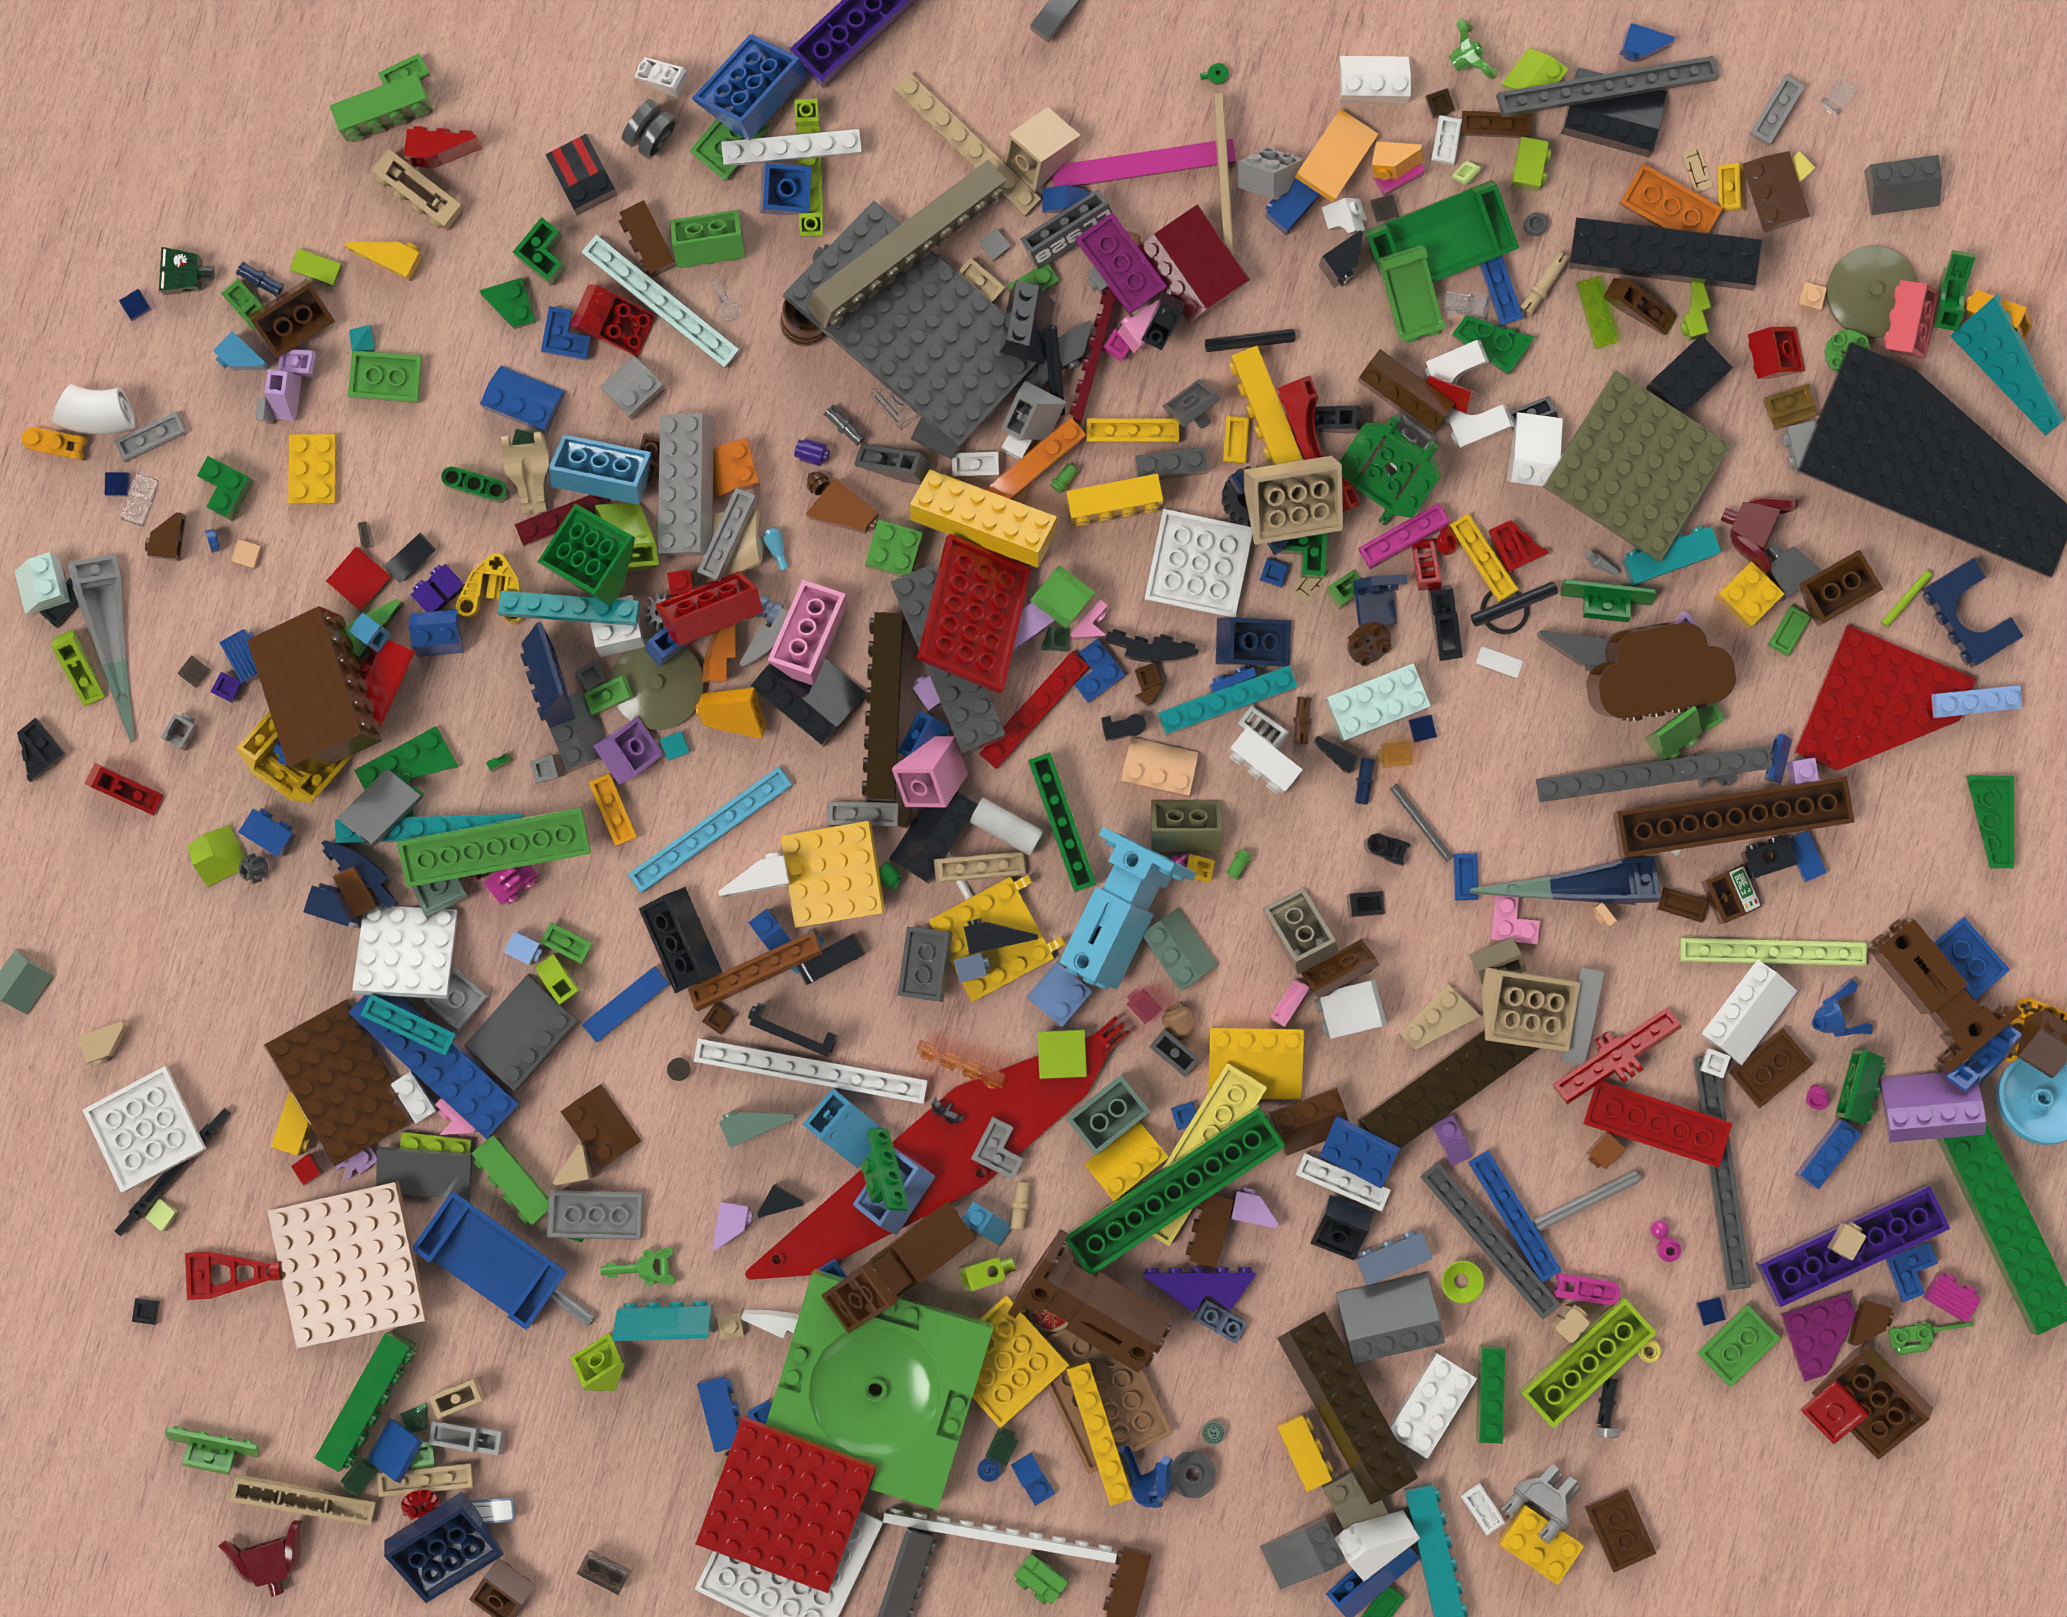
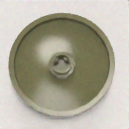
M1882 246L1857 248L1843 256L1829 274L1826 284V300L1830 313L1845 330L1859 332L1867 338L1885 337L1891 325L1889 315L1895 306L1894 292L1896 287L1899 286L1900 280L1918 282L1917 275L1910 263L1902 255Z
M650 638L644 639L645 647ZM645 647L623 652L615 663L611 680L620 676H626L634 697L616 706L629 721L638 716L646 729L667 730L684 723L694 714L696 704L704 692V683H702V668L688 648H684L661 667L645 651Z

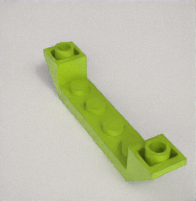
M795 99L797 135L820 133L818 99ZM821 158L798 160V166L811 167L809 213L799 214L800 237L823 236L824 223Z

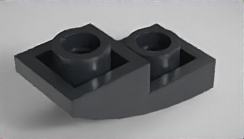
M420 532L384 567L401 583L437 549Z

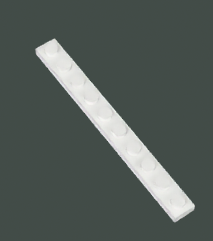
M698 1039L694 1062L924 1104L928 1082L922 1079Z
M890 1508V1511L885 1510L883 1523L1105 1562H1116L1117 1552L1112 1550L1113 1547L1110 1545L1099 1544L1098 1547L1089 1546V1542L1082 1540L1069 1543L1066 1542L1064 1537L1052 1536V1539L1043 1538V1534L1029 1532V1535L1020 1534V1530L1006 1528V1531L996 1530L997 1526L991 1524H983V1527L973 1526L974 1522L968 1520H960L959 1523L950 1522L951 1518L945 1516H937L936 1519L927 1518V1514L922 1512H913V1515L904 1514V1510L899 1508Z

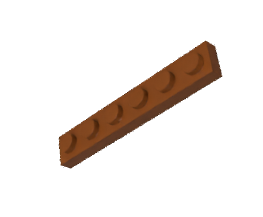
M812 931L688 988L694 1009L698 1012L822 955L823 953L816 934Z

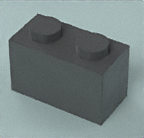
M1165 1029L1160 1032L1149 1046L1150 1049L1184 1077L1189 1074L1200 1060L1199 1057Z

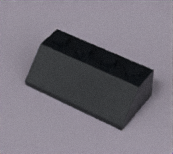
M957 791L947 807H922L889 859L928 884L935 874L934 860L946 857L971 819L978 804Z
M686 887L667 893L638 908L675 994L722 973Z

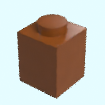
M1604 1132L1586 1153L1590 1156L1588 1161L1597 1169L1600 1166L1603 1169H1607L1625 1148L1613 1136Z

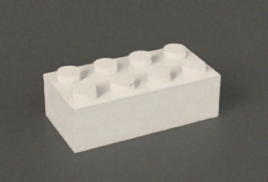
M1434 1351L1389 1423V1427L1396 1439L1428 1459L1477 1378Z

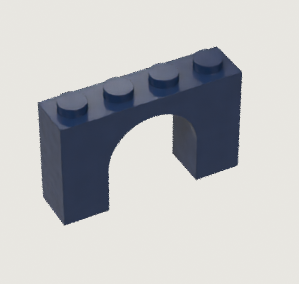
M1974 558L1921 589L1924 593L1922 595L1924 601L1928 606L1933 607L1936 612V620L1941 626H1945L1949 632L1947 634L1948 639L1953 645H1957L1961 651L1960 657L1966 665L1969 664L1970 667L1977 666L2023 637L2012 617L2003 620L1985 632L1968 630L1960 623L1956 614L1958 598L1965 590L1986 578Z

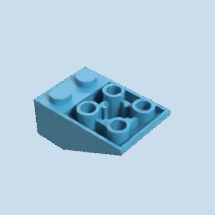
M835 1088L831 1089L803 1123L807 1129L857 1169L871 1151L867 1131L869 1128L883 1129Z

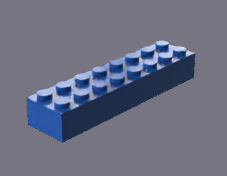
M364 995L349 1011L352 1017L484 1138L489 1139L521 1105L511 1093L454 1041L447 1056L361 1016L370 995ZM375 995L432 1022L406 997Z

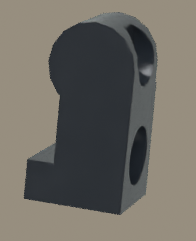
M1133 714L1127 719L1114 722L1111 721V716L1101 718L1106 742L1137 736L1146 727L1144 717L1139 714Z

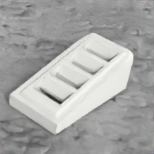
M1251 705L1238 722V725L1244 729L1248 726L1255 731L1264 720L1265 724L1256 733L1279 751L1289 738V732ZM1256 714L1258 718L1255 720L1251 727L1248 726L1247 724ZM1272 726L1273 729L1266 738L1263 737L1269 727ZM1278 732H1280V735L1277 737L1274 743H1271V740L1275 737V735Z

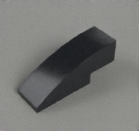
M1451 585L1427 588L1439 660L1463 658L1453 588Z

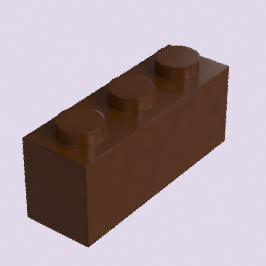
M644 200L619 212L622 219L618 221L624 233L629 231L632 237L629 243L634 253H640L642 260L639 263L645 274L649 272L653 278L676 266V262Z
M1213 1194L1197 1205V1209L1201 1211L1199 1219L1194 1218L1191 1232L1195 1233L1193 1242L1188 1241L1185 1255H1189V1261L1217 1268L1234 1199Z
M1125 1545L1122 1551L1118 1550L1115 1562L1118 1565L1116 1574H1111L1109 1587L1112 1588L1110 1597H1105L1102 1609L1106 1611V1617H1136L1152 1556L1150 1552Z

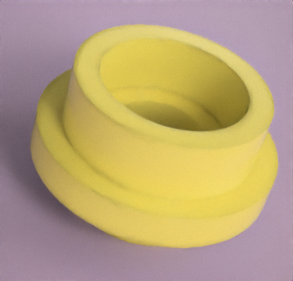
M1651 1339L1638 1351V1356L1644 1362L1653 1363L1661 1356V1347L1658 1342ZM1649 1346L1652 1347V1354L1646 1355L1645 1349Z

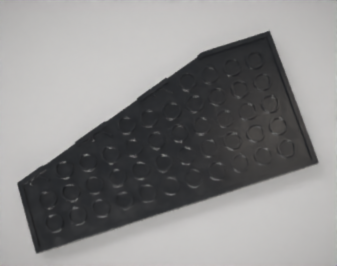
M1852 342L1848 344L1797 472L2043 576L2052 577L2067 541V503L1915 369Z

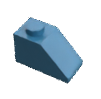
M233 331L213 350L218 355L215 360L225 369L228 366L234 371L267 370L270 367Z
M974 1200L962 1217L963 1222L968 1227L999 1246L1011 1229L1009 1223Z

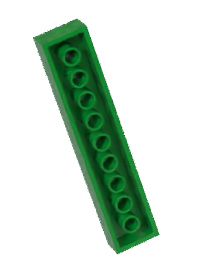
M1257 1105L1068 1231L1065 1242L1084 1270L1093 1275L1284 1148L1285 1142L1260 1105Z
M1987 1122L1985 1134L1937 1138L2030 1333L2040 1335L2067 1322V1287Z

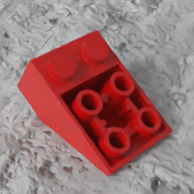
M414 126L413 129L406 130L404 157L412 167L437 168L481 150L483 145L477 135L469 130H460L459 133L450 132L451 130L446 128H437L436 131H430L423 126Z
M588 284L570 323V327L638 357L656 315L599 285Z

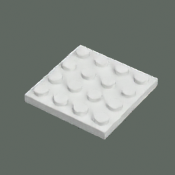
M1163 509L1144 600L1223 617H1235L1252 539L1251 527Z
M376 906V908L363 913L352 989L353 994L447 999L458 911L444 909L426 918L422 908L396 906L392 908L385 906L383 908Z
M166 1066L83 1109V1113L121 1193H126L207 1150L175 1081Z

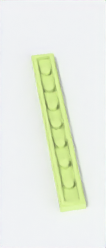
M1680 938L1679 962L1755 963L1758 959L1764 964L1867 966V943Z

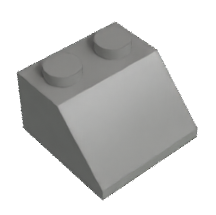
M634 355L600 386L631 420L665 390L663 384Z

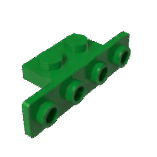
M1571 579L1564 580L1561 596L1583 598V618L1629 623L1631 604L1651 606L1656 596V589Z
M869 1128L867 1135L871 1151L862 1161L861 1170L864 1173L866 1190L869 1193L871 1203H880L884 1198L887 1210L907 1211L909 1206L890 1132L885 1129Z

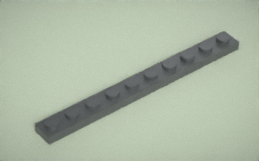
M1709 56L1498 92L1496 98L1501 116L1507 117L1716 81L1719 78L1714 57Z
M1766 745L1536 779L1540 803L1766 770L1773 767L1770 747Z
M1704 1057L1693 1058L1700 1113L1727 1121L1721 1078L1700 1071ZM1728 1137L1719 1168L1710 1165L1708 1167L1726 1290L1730 1291L1751 1288L1730 1139Z

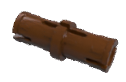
M1297 697L1296 717L1293 718L1295 723L1293 743L1295 744L1300 742L1301 744H1308L1309 724L1312 721L1310 719L1312 698Z

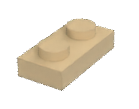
M971 257L957 272L992 303L1005 290L1001 283Z

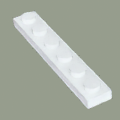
M859 129L721 142L724 166L862 154Z

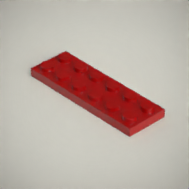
M1604 1081L1594 1087L1583 1122L1584 1125L1719 1168L1733 1124Z

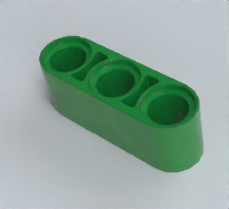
M452 466L445 468L441 473L442 482L451 490L494 503L505 502L509 497L508 487L498 479ZM452 473H457L459 476L457 482L449 484L448 476ZM475 479L480 480L481 486L477 490H471L470 483ZM501 486L503 488L502 494L498 497L492 496L493 488Z

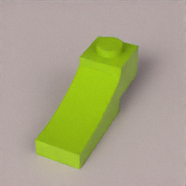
M1689 283V311L1687 315H1684L1682 323H1680L1681 333L1683 337L1687 336L1688 342L1696 340L1701 334L1706 337L1709 332L1703 314L1708 313L1711 306L1704 283Z

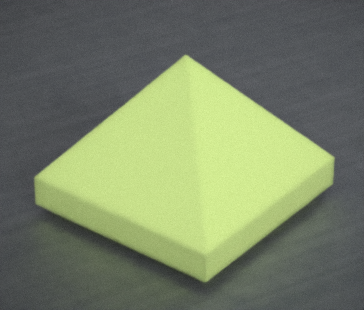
M1465 161L1451 178L1464 185L1472 184L1481 168L1469 161Z

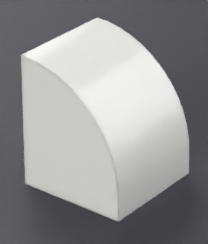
M1009 434L1001 450L1020 460L1026 455L1033 440H1021Z

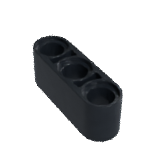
M854 933L823 949L822 955L796 966L804 983L808 985L866 953Z

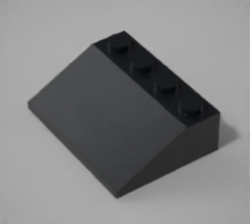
M1578 67L1575 79L1603 74ZM1658 90L1567 106L1560 134L1649 158L1654 151L1667 91Z
M827 659L824 660L814 685L793 679L770 663L750 685L822 747L825 746L866 697V692Z

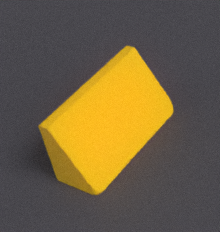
M1742 164L1718 165L1719 207L1723 208L1722 211H1746V178Z

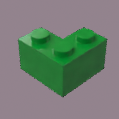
M541 217L512 253L520 262L550 286L555 283L566 269L563 263L550 253L563 236L558 229Z
M207 456L197 474V477L217 487L206 507L233 521L254 480L210 456Z
M1327 533L1291 539L1278 554L1301 555L1300 578L1323 579L1326 568Z

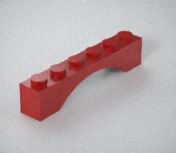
M1309 375L1278 387L1279 400L1286 409L1288 423L1294 430L1296 435L1295 441L1297 446L1301 448L1304 460L1325 457L1316 435L1315 411L1318 394L1311 376ZM1342 477L1343 512L1359 506L1360 503L1352 483Z

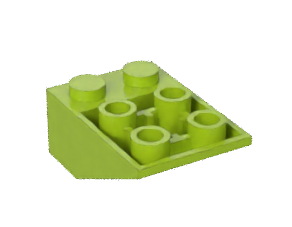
M628 502L595 505L598 517L635 537L627 572L650 570L659 565L656 542L640 503L639 505Z

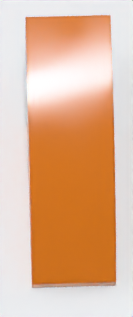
M735 624L732 627L722 628L713 633L705 655L702 683H722L727 681V660L735 658Z

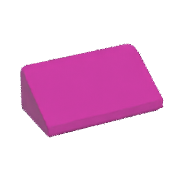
M1419 164L1398 179L1382 180L1374 178V176L1373 179L1382 195L1386 196L1424 175L1425 170Z

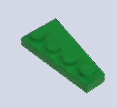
M435 726L354 771L364 790H366L386 769L395 775L407 772L411 780L439 773L440 771L458 768L459 766L441 732Z
M1966 775L1989 869H2014V776Z

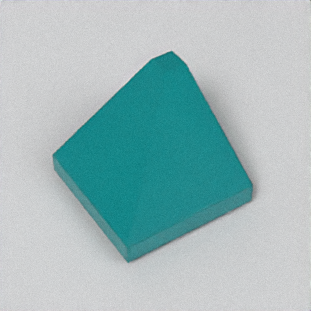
M371 325L349 330L352 351L365 352L375 350L373 327Z

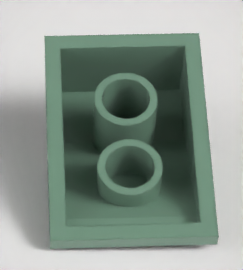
M736 1109L722 1115L724 1120L720 1121L719 1124L731 1148L797 1119L796 1114L738 1113Z

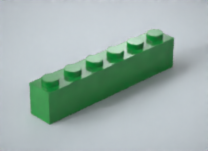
M1051 753L1029 759L1028 763L1073 892L1096 886Z

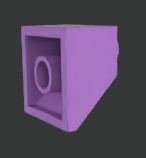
M638 716L593 746L619 785L638 775L663 755Z

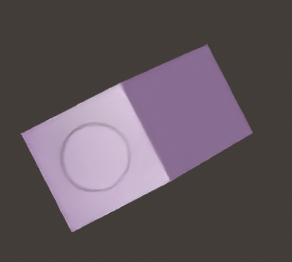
M1242 1187L1241 1191L1235 1192L1231 1219L1278 1228L1277 1221L1259 1195H1255L1256 1190Z
M724 1201L720 1202L712 1249H719L744 1231L746 1225L751 1226L753 1212L749 1211L750 1206Z

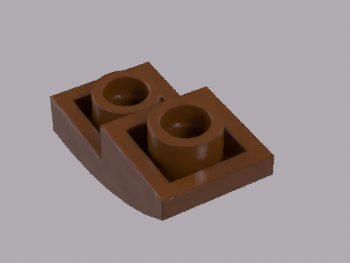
M644 433L640 450L651 452L647 484L654 486L659 472L660 437Z

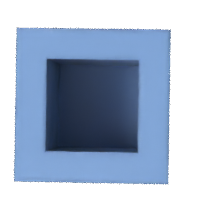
M513 932L504 953L528 965H532L533 961L538 962L543 950L540 949L542 944L518 932Z

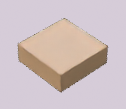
M238 539L231 561L255 569L262 547Z

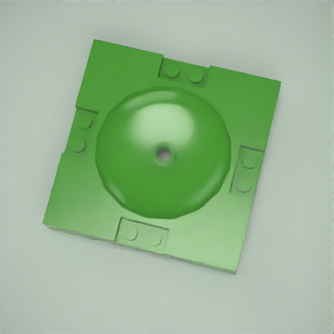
M814 1269L766 1425L874 1464L876 1468L869 1484L871 1490L938 1510L992 1335L994 1323L899 1296L897 1302L848 1334L821 1296L844 1278ZM873 1383H878L882 1387V1392L874 1394L870 1391L869 1386Z

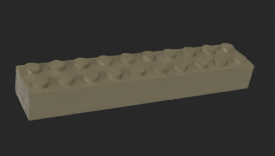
M988 159L816 288L812 293L807 309L825 329L831 324L836 326L843 320L844 314L848 311L850 313L856 311L861 306V301L865 298L868 300L873 298L879 292L878 289L882 285H890L896 279L898 273L901 271L906 273L911 269L915 260L918 258L923 260L930 254L931 248L935 245L937 247L943 245L948 240V235L952 232L955 234L960 232L965 227L964 223L968 220H976L983 213L982 210L985 207H993L1000 200L999 195L1004 191L1003 186L1006 179Z

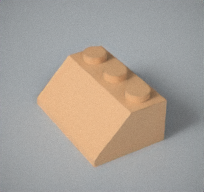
M1130 737L1120 782L1188 798L1194 778L1198 752Z

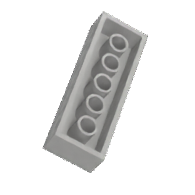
M707 414L660 415L658 554L669 557L705 556L711 543L714 417Z

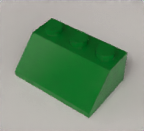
M1852 1050L1834 1117L1861 1125H1866L1867 1121H1871L1874 1111L1871 1108L1873 1099L1877 1098L1880 1086L1877 1085L1879 1076H1883L1886 1068V1063H1883L1885 1057L1866 1050Z

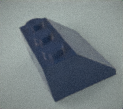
M320 883L319 887L311 886L303 913L347 927L360 929L361 922L358 916H354L338 887Z

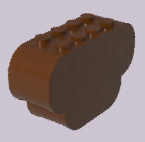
M1665 622L1621 630L1613 634L1605 648L1606 662L1595 666L1590 671L1586 687L1590 705L1597 713L1631 722L1642 720V715L1660 717L1665 715V711L1681 713L1686 712L1687 707L1695 706L1696 709L1710 707L1709 703L1721 701L1730 695L1735 686L1736 674L1734 662L1729 653L1720 647L1708 646L1704 632L1697 625L1688 622Z

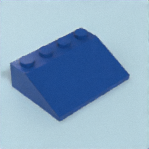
M750 34L692 99L731 131L751 140L808 75L799 57Z

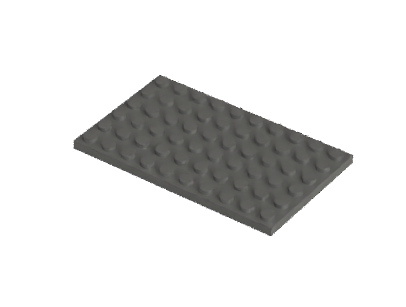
M873 201L783 293L782 297L958 449L1037 363L999 353L1006 314L932 250L923 260L919 258L915 260L912 268L906 273L902 271L898 273L896 279L890 285H882L878 289L879 292L870 300L865 298L861 301V306L853 313L848 311L844 314L843 320L836 326L831 324L825 329L807 309L813 291L901 225L899 221L876 201Z

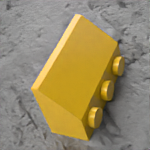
M1138 1121L1100 1153L1084 1163V1165L1111 1199L1115 1201L1169 1157L1140 1121Z

